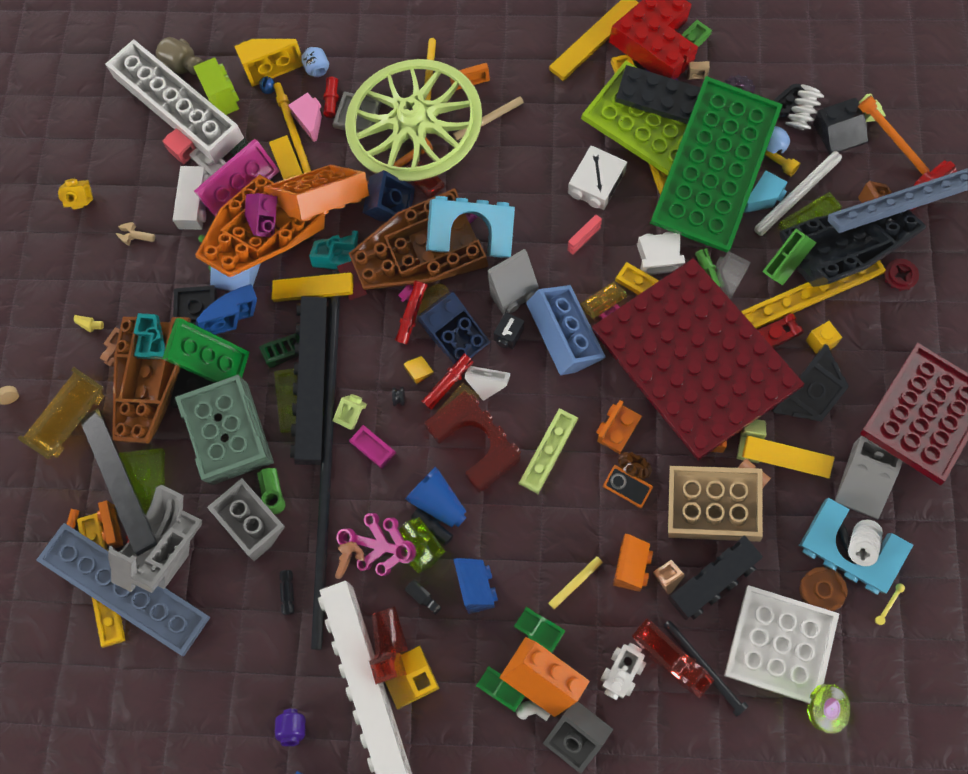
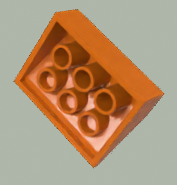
M327 165L264 186V191L268 195L277 196V204L290 217L299 219V221L311 220L314 215H325L329 213L328 210L344 208L345 204L358 203L362 201V198L369 196L365 172L335 165Z

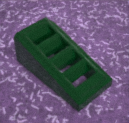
M295 333L259 346L270 369L299 356L295 355L293 341L296 340L299 343L300 336H296ZM289 344L292 351L288 352L285 345ZM281 347L283 354H279L277 349ZM273 351L275 356L271 357L269 352Z

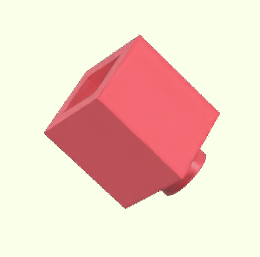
M177 128L162 140L168 152L183 165L191 159L189 154L196 149L193 142Z

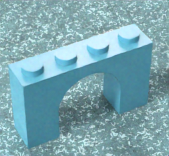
M435 196V199L430 200L426 251L449 252L451 227L454 220L461 214L471 213L482 218L487 225L489 233L487 256L509 258L511 257L515 207L509 206L507 202H497V205H490L489 201L476 200V203H470L466 198H456V201H449L448 197Z
M830 498L825 499L799 544L804 549L802 552L813 559L816 556L823 559V565L834 571L837 568L844 571V577L855 583L860 580L867 584L865 588L876 595L879 592L887 594L913 544L893 533H889L881 544L878 560L875 564L861 566L847 561L837 549L836 534L850 509Z

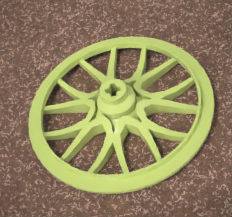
M428 59L406 60L379 70L369 77L356 91L346 114V136L355 157L371 172L377 174L385 170L398 177L400 181L428 179L458 164L471 150L480 132L482 107L475 87L456 68ZM414 69L435 71L419 90ZM410 70L413 80V94L410 97L401 98L394 87L391 75ZM441 73L455 81L441 97L433 101L425 100ZM388 77L393 98L370 90ZM460 85L468 101L448 102ZM367 95L390 106L393 110L388 114L377 115L361 111L359 107ZM470 107L469 122L454 123L436 119L439 114ZM357 115L376 123L359 133L356 131ZM467 128L459 143L446 132ZM387 129H393V133L387 140L369 151H366L359 141L361 138ZM426 133L438 135L451 144L454 149L439 159L428 146L425 140ZM410 138L414 143L411 167L393 166L402 144ZM392 148L388 164L372 157ZM421 148L435 162L417 167Z

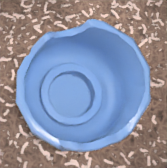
M775 126L766 150L774 154L782 149L781 153H784L790 144L787 132Z

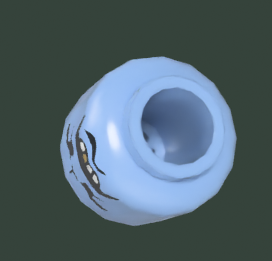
M309 47L301 56V62L308 75L321 77L327 72L329 61L321 48Z

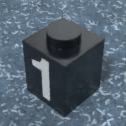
M505 312L494 331V341L503 348L509 347L514 349L525 329L524 320Z

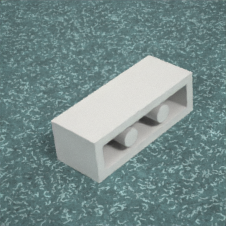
M180 166L173 213V222L178 229L202 230L203 222H206L205 205L194 192L196 188L210 177L204 166Z

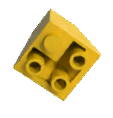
M421 646L378 666L397 710L440 689Z

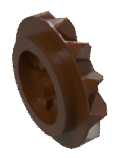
M624 452L618 459L620 467L633 477L648 478L653 471L652 465L647 462L646 458L640 457V454L635 455L633 452Z

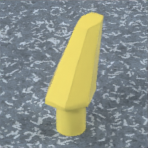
M74 315V322L90 333L94 329L104 328L103 321H94L93 318Z

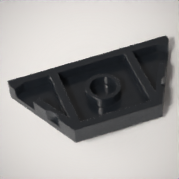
M824 344L800 374L799 378L804 382V386L776 405L772 411L777 414L822 422L849 387L828 345Z

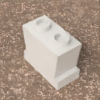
M665 232L660 235L645 234L638 238L637 247L642 259L640 270L649 275L672 273L685 264L684 255H680V234Z

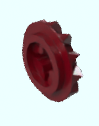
M895 259L889 262L885 268V282H888L891 288H897L899 291L910 290L919 280V271L909 260ZM898 271L900 274L907 273V275H905L903 279L901 277L895 278V276L898 274Z

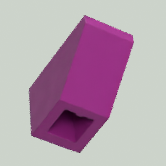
M261 193L246 194L245 217L254 236L270 238L275 234L277 196Z

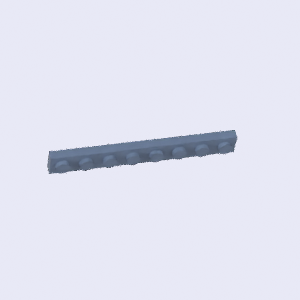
M968 168L828 215V222L838 233L967 191Z

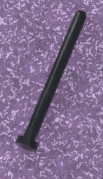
M667 621L664 624V628L735 709L733 714L736 717L749 707L745 701L743 703L739 701L671 621Z

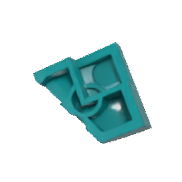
M354 230L352 235L342 238L336 235L329 239L314 241L309 255L312 267L338 269L337 266L352 261L349 252L357 247L358 231Z
M138 313L133 333L138 335L134 356L140 359H162L165 352V343L159 316L156 314Z

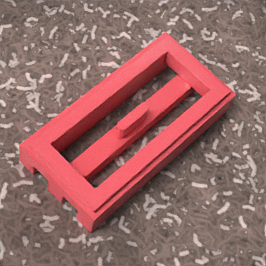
M598 215L591 218L568 241V251L572 255L601 229L602 219Z

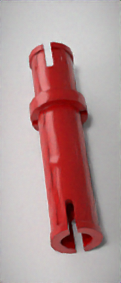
M414 281L405 313L399 321L401 324L395 338L396 341L408 344L411 331L416 326V316L428 284Z
M463 354L452 368L449 367L447 369L448 372L422 402L432 410L450 388L463 378L462 375L474 361L466 354Z

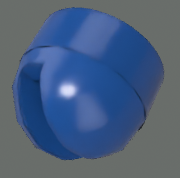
M265 76L260 80L259 86L263 93L271 94L275 91L273 86L275 82L271 77Z

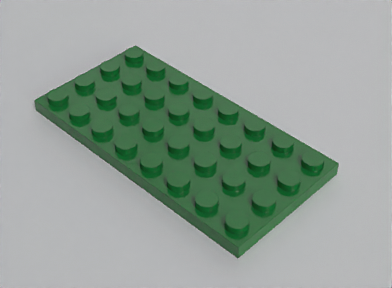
M706 76L650 224L728 253L783 104Z

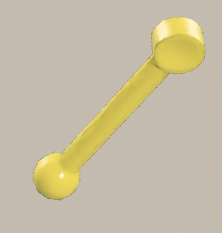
M899 583L896 585V591L882 614L875 618L877 625L885 623V616L898 595L905 590L903 584Z

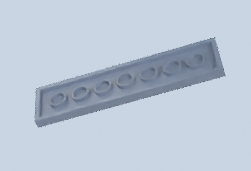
M63 523L36 561L184 657L211 617L166 588L163 589L157 586L151 593L136 585L133 591L130 592L112 583L111 568L108 560L109 551Z

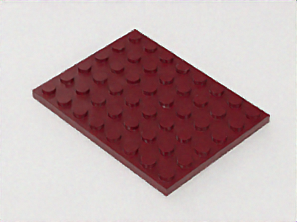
M694 258L592 326L595 335L697 460L703 458L804 386V382Z

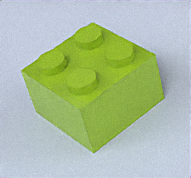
M214 57L193 66L210 103L225 115L239 110L236 103L239 101V98L222 63L218 64Z

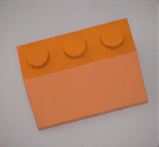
M527 637L524 638L499 677L553 717H556L575 704L590 682L539 643Z

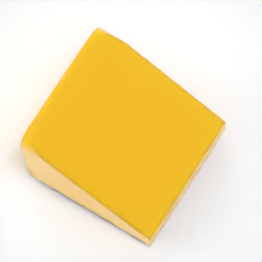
M422 356L403 364L416 385L434 373Z

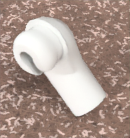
M531 700L522 702L516 711L517 716L523 720L530 715L537 714L547 721L551 715Z

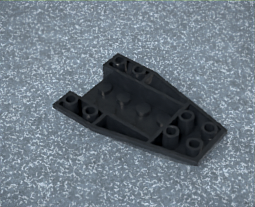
M907 210L838 233L828 222V215L781 230L780 237L784 244L794 230L798 229L816 242L796 268L813 287L833 283L866 270L913 239L926 228V225L911 211Z

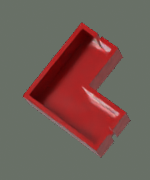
M642 0L612 25L609 43L650 72L676 79L680 76L681 72L683 73L688 69L689 62H694L698 50L697 45L676 32L687 22L692 4L686 0Z

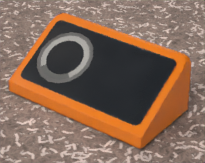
M616 465L613 466L603 485L607 490L639 508L643 507L653 489L652 485L627 474Z

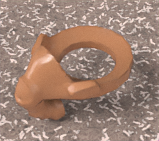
M347 542L338 547L342 555L339 557L340 563L336 571V579H341L345 574L353 552H356V559L364 561V552L356 542Z

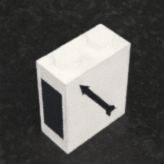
M590 146L568 184V194L574 199L588 202L594 208L604 210L626 172L627 161L594 146Z

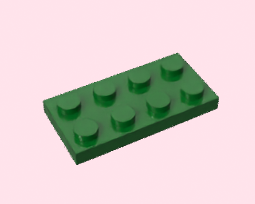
M176 318L162 359L216 383L236 375L242 378L250 352L182 318Z

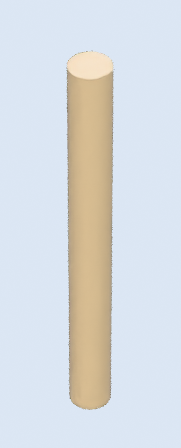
M519 96L482 117L481 127L523 104V99ZM467 128L453 133L454 139L457 141L463 138Z

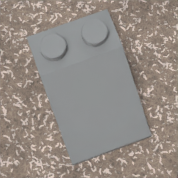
M525 249L488 270L490 296L503 315L505 312H515L521 304L527 302L539 289Z

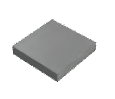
M343 93L332 124L333 128L345 130L346 114L349 104L355 95L354 93ZM365 96L359 110L378 115L382 102ZM357 115V133L371 127L375 122Z

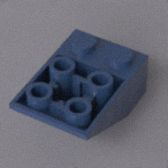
M454 292L446 293L416 317L426 333L453 364L463 354L471 358L491 343Z

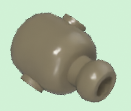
M166 37L159 42L156 48V58L173 72L184 74L189 71L191 74L197 75L193 66L202 63L203 60L194 55L193 49L186 40Z

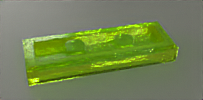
M829 191L783 219L778 225L784 230L810 219L840 211L842 206Z
M294 368L274 371L281 433L291 432L292 424H296V416H292V404L297 403V396H293V383H298L297 375H294Z

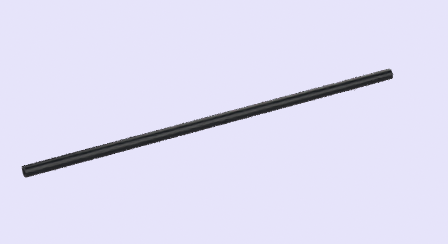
M338 270L331 271V274H340ZM331 296L329 302L311 650H322L324 611L320 607L318 598L321 597L319 590L324 589L326 586L334 422L332 420L335 409L340 296Z

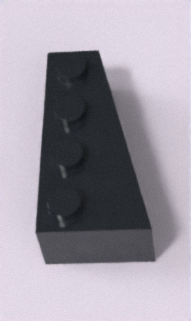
M744 535L734 546L724 551L714 562L708 564L698 575L692 577L670 595L668 600L685 621L689 617L694 620L704 612L702 607L705 604L709 603L712 606L722 598L719 593L725 588L729 592L738 585L739 582L736 579L742 574L747 577L756 570L754 565L763 556Z

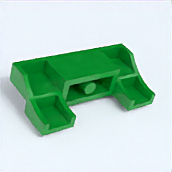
M528 607L524 609V612L514 625L516 629L527 635L529 639L536 641L551 653H553L565 633L564 629ZM488 666L476 687L513 712H516L525 696L500 679L501 674Z

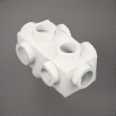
M629 643V645L624 644L622 648L617 647L611 657V660L615 662L611 669L606 667L600 679L604 682L602 688L606 689L605 695L614 700H617L618 697L623 699L625 695H631L636 685L632 681L636 674L641 675L646 665V662L643 661L645 655L641 653V648ZM624 658H631L632 664L630 666H626L624 664Z

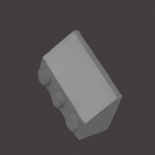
M242 478L207 507L253 561L257 560L272 547L285 527Z

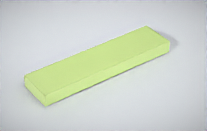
M560 408L558 409L525 470L519 485L539 494L573 431L578 417Z

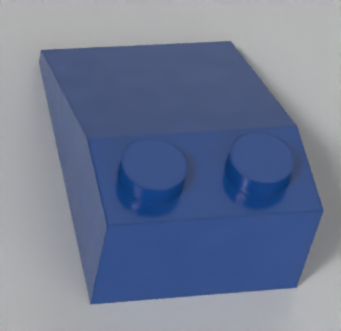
M454 559L464 605L468 614L495 608L494 601H498L495 587L490 588L488 579H492L490 566H485L484 561L478 559Z

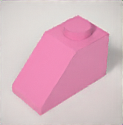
M307 92L288 106L294 119L311 140L315 142L318 138L322 119L321 104L316 97L312 98Z

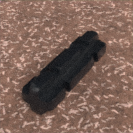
M291 570L280 571V580L282 581L280 583L281 602H283L281 613L283 615L294 614V605L292 604L294 592L293 583L291 582L293 580V572Z

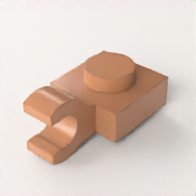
M116 327L104 342L107 349L100 357L101 360L105 361V364L111 367L114 365V354L120 331Z

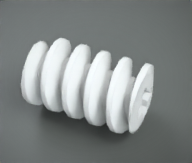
M801 84V87L804 89L798 91V95L801 98H796L794 101L798 106H792L791 108L795 114H789L788 116L792 122H786L785 124L795 129L804 130L811 129L807 121L815 120L810 114H817L818 111L813 107L821 105L817 98H824V95L816 88Z
M867 519L861 520L854 526L848 553L851 560L856 564L871 566L877 562L883 535L882 528L878 523Z

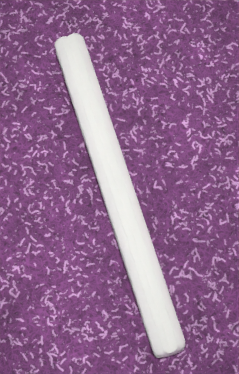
M838 151L831 153L755 226L754 231L759 236H763L841 161L842 155Z

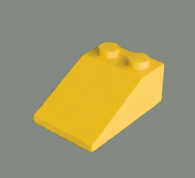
M251 39L234 46L252 87L258 85L265 76L275 78L303 66L301 62L302 55L296 39Z

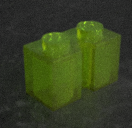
M420 517L407 521L399 529L403 539L411 541L416 548V556L410 562V565L417 573L431 568L445 553V550Z

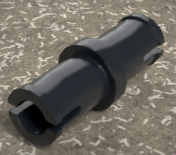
M419 508L411 516L412 519L425 529L428 535H433L444 546L454 536L439 524L440 521L438 519H433Z

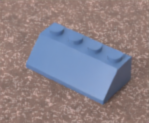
M571 285L538 289L526 302L560 376L576 373L605 358V354Z

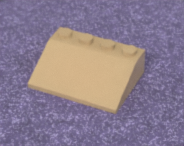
M670 466L668 538L738 541L745 535L749 541L761 542L763 537L762 469Z

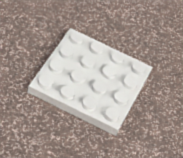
M749 585L746 586L724 676L819 706L839 613Z

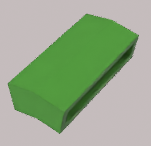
M795 229L763 270V273L784 285L816 242L798 229Z

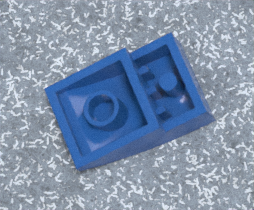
M252 284L235 289L214 301L196 319V326L214 335L237 329L238 320L254 316L257 297Z

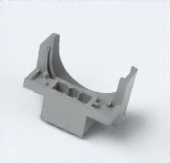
M163 485L156 488L146 517L158 544L139 556L134 553L130 541L120 552L113 550V547L110 546L108 560L111 568L112 583L130 592L133 591L136 585L151 593L157 586L163 589L166 588L189 556L190 540L202 525L201 519L183 511L184 495Z

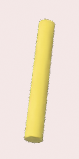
M596 556L548 604L555 610L603 563L602 560Z

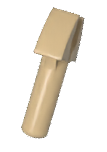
M133 222L118 226L121 231L130 232L125 235L116 233L119 239L126 245L130 246V242L133 239L155 241L154 234L135 231L136 226Z

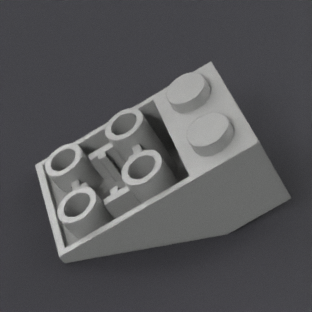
M860 436L853 444L835 502L878 520L903 461L864 436Z

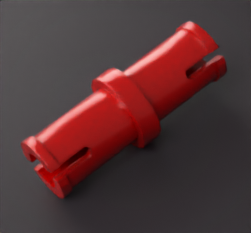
M336 77L326 78V91L323 94V100H325L323 115L328 118L336 116V102L339 100V95L337 94L339 80Z

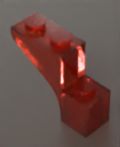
M393 606L372 614L375 657L369 663L375 684L385 683L407 675L401 653L409 650L396 608Z
M646 619L632 635L633 639L652 661L671 673L681 686L699 699L713 683L714 679L706 669L687 656L650 620Z

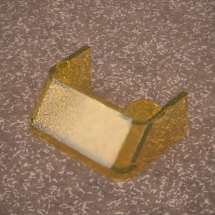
M75 367L71 369L72 376L25 436L20 435L17 438L50 460L53 456L55 458L60 456L65 449L62 445L90 408L94 404L98 406L105 397L102 394L104 387Z

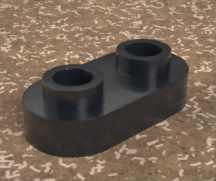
M792 84L775 98L774 101L783 104L782 107L784 108L781 109L779 117L788 116L793 112L791 110L792 106H798L794 102L796 99L794 95L801 98L798 95V91L804 90L801 84Z

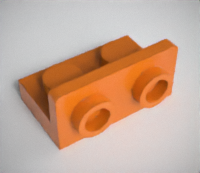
M619 400L617 405L612 404L607 413L609 419L606 423L602 422L596 432L599 434L597 442L621 454L642 417L640 414L623 406L624 402Z

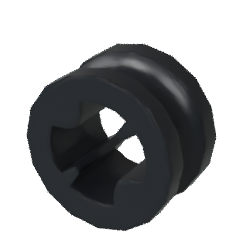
M400 387V389L392 388L393 406H397V404L405 406L404 387Z

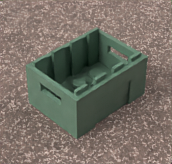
M239 375L175 397L181 417L186 422L197 457L195 459L202 481L215 485L274 463L248 383ZM217 414L222 415V420L219 422L214 419ZM224 434L229 436L227 442H222L221 440Z

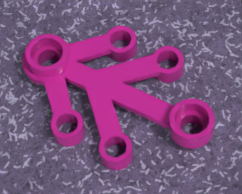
M368 513L364 517L365 525L370 528L376 539L356 535L355 531L350 528L341 529L337 533L336 539L339 545L352 541L356 542L357 545L374 549L364 557L366 567L363 566V561L357 560L356 565L360 571L369 570L372 567V563L386 552L394 555L387 561L376 565L375 570L379 576L388 575L391 572V568L399 562L410 563L416 556L414 544L403 539L397 529L398 521L393 517L386 518L383 521V528L389 531L395 544L388 542L378 525L379 516L376 513ZM371 516L373 517V523L370 522ZM389 521L393 524L392 528L389 527ZM405 548H407L408 555L404 552ZM382 565L385 567V572H382Z

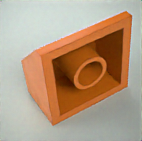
M630 534L624 535L613 586L639 592L642 586H647L649 573H646L645 569L646 564H651L653 551L649 550L650 543Z

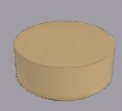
M14 386L0 388L1 405L11 404L18 399L19 394Z

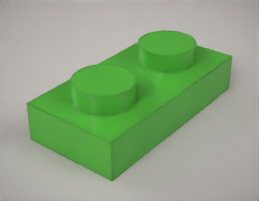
M696 20L682 36L699 47L711 35L712 30L699 20Z

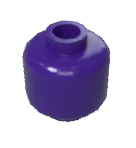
M285 709L282 714L275 718V739L281 742L282 746H296L299 744V741L305 738V716L298 713L297 709Z

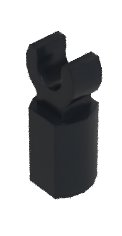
M415 579L405 588V591L421 606L425 605L435 615L442 609L431 598L432 595Z

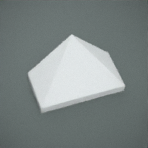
M470 366L465 374L466 381L483 401L506 387L510 378V373Z

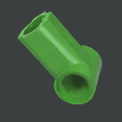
M262 469L257 473L262 494L261 500L273 514H279L285 508V500L282 497L277 469ZM278 498L275 505L269 506V502L272 499Z

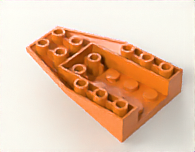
M259 174L220 208L195 255L196 258L226 276L233 277L289 250L323 230L325 215H314L311 220L299 221V219L290 217L277 204L275 234L270 238L254 236L245 217L246 194L261 193L268 195L264 191V186L274 183Z

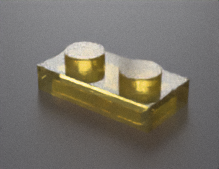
M613 281L580 303L582 310L594 319L626 298L627 294L622 287Z

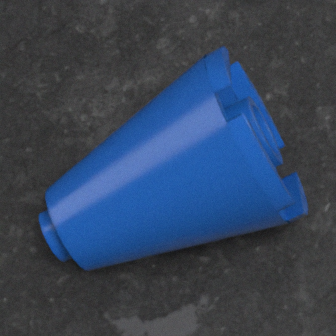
M436 467L405 498L412 505L450 527L454 525L459 527L467 518L464 515L466 513L465 508Z

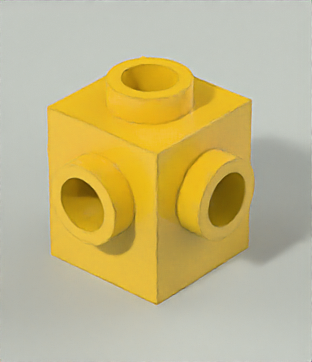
M65 180V183L58 190V197L64 207L80 209L93 200L89 180Z

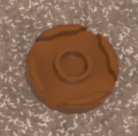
M816 567L807 572L801 579L799 587L804 603L833 612L842 607L848 592L846 582L841 574L828 567Z

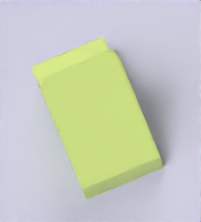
M757 419L741 430L737 459H748L742 457L747 435L760 439L766 437V422L764 420ZM748 459L750 462H754V463H759V462H760V461Z

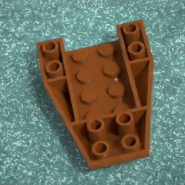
M122 317L114 354L112 440L149 444L166 413L181 367L163 359H140L135 357L134 353L138 335L133 333L137 317ZM172 317L171 322H160L165 349L175 319L182 318L191 323V318Z

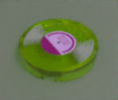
M821 684L817 686L809 697L811 698L810 705L808 704L809 719L816 729L825 733H837L846 726L850 717L849 698L845 691L837 685Z

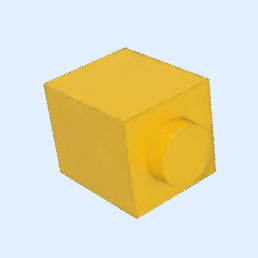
M827 321L812 330L805 341L817 354L824 344L828 345L830 350L836 347L842 336L832 323Z

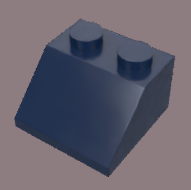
M385 170L369 177V196L365 197L362 213L378 221L387 222L398 212L412 206L415 187L405 181H400L398 177Z

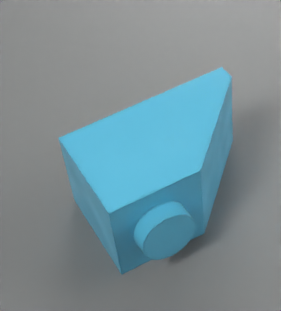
M765 171L751 192L744 213L772 208L777 201L781 202L787 193L784 190L787 181Z

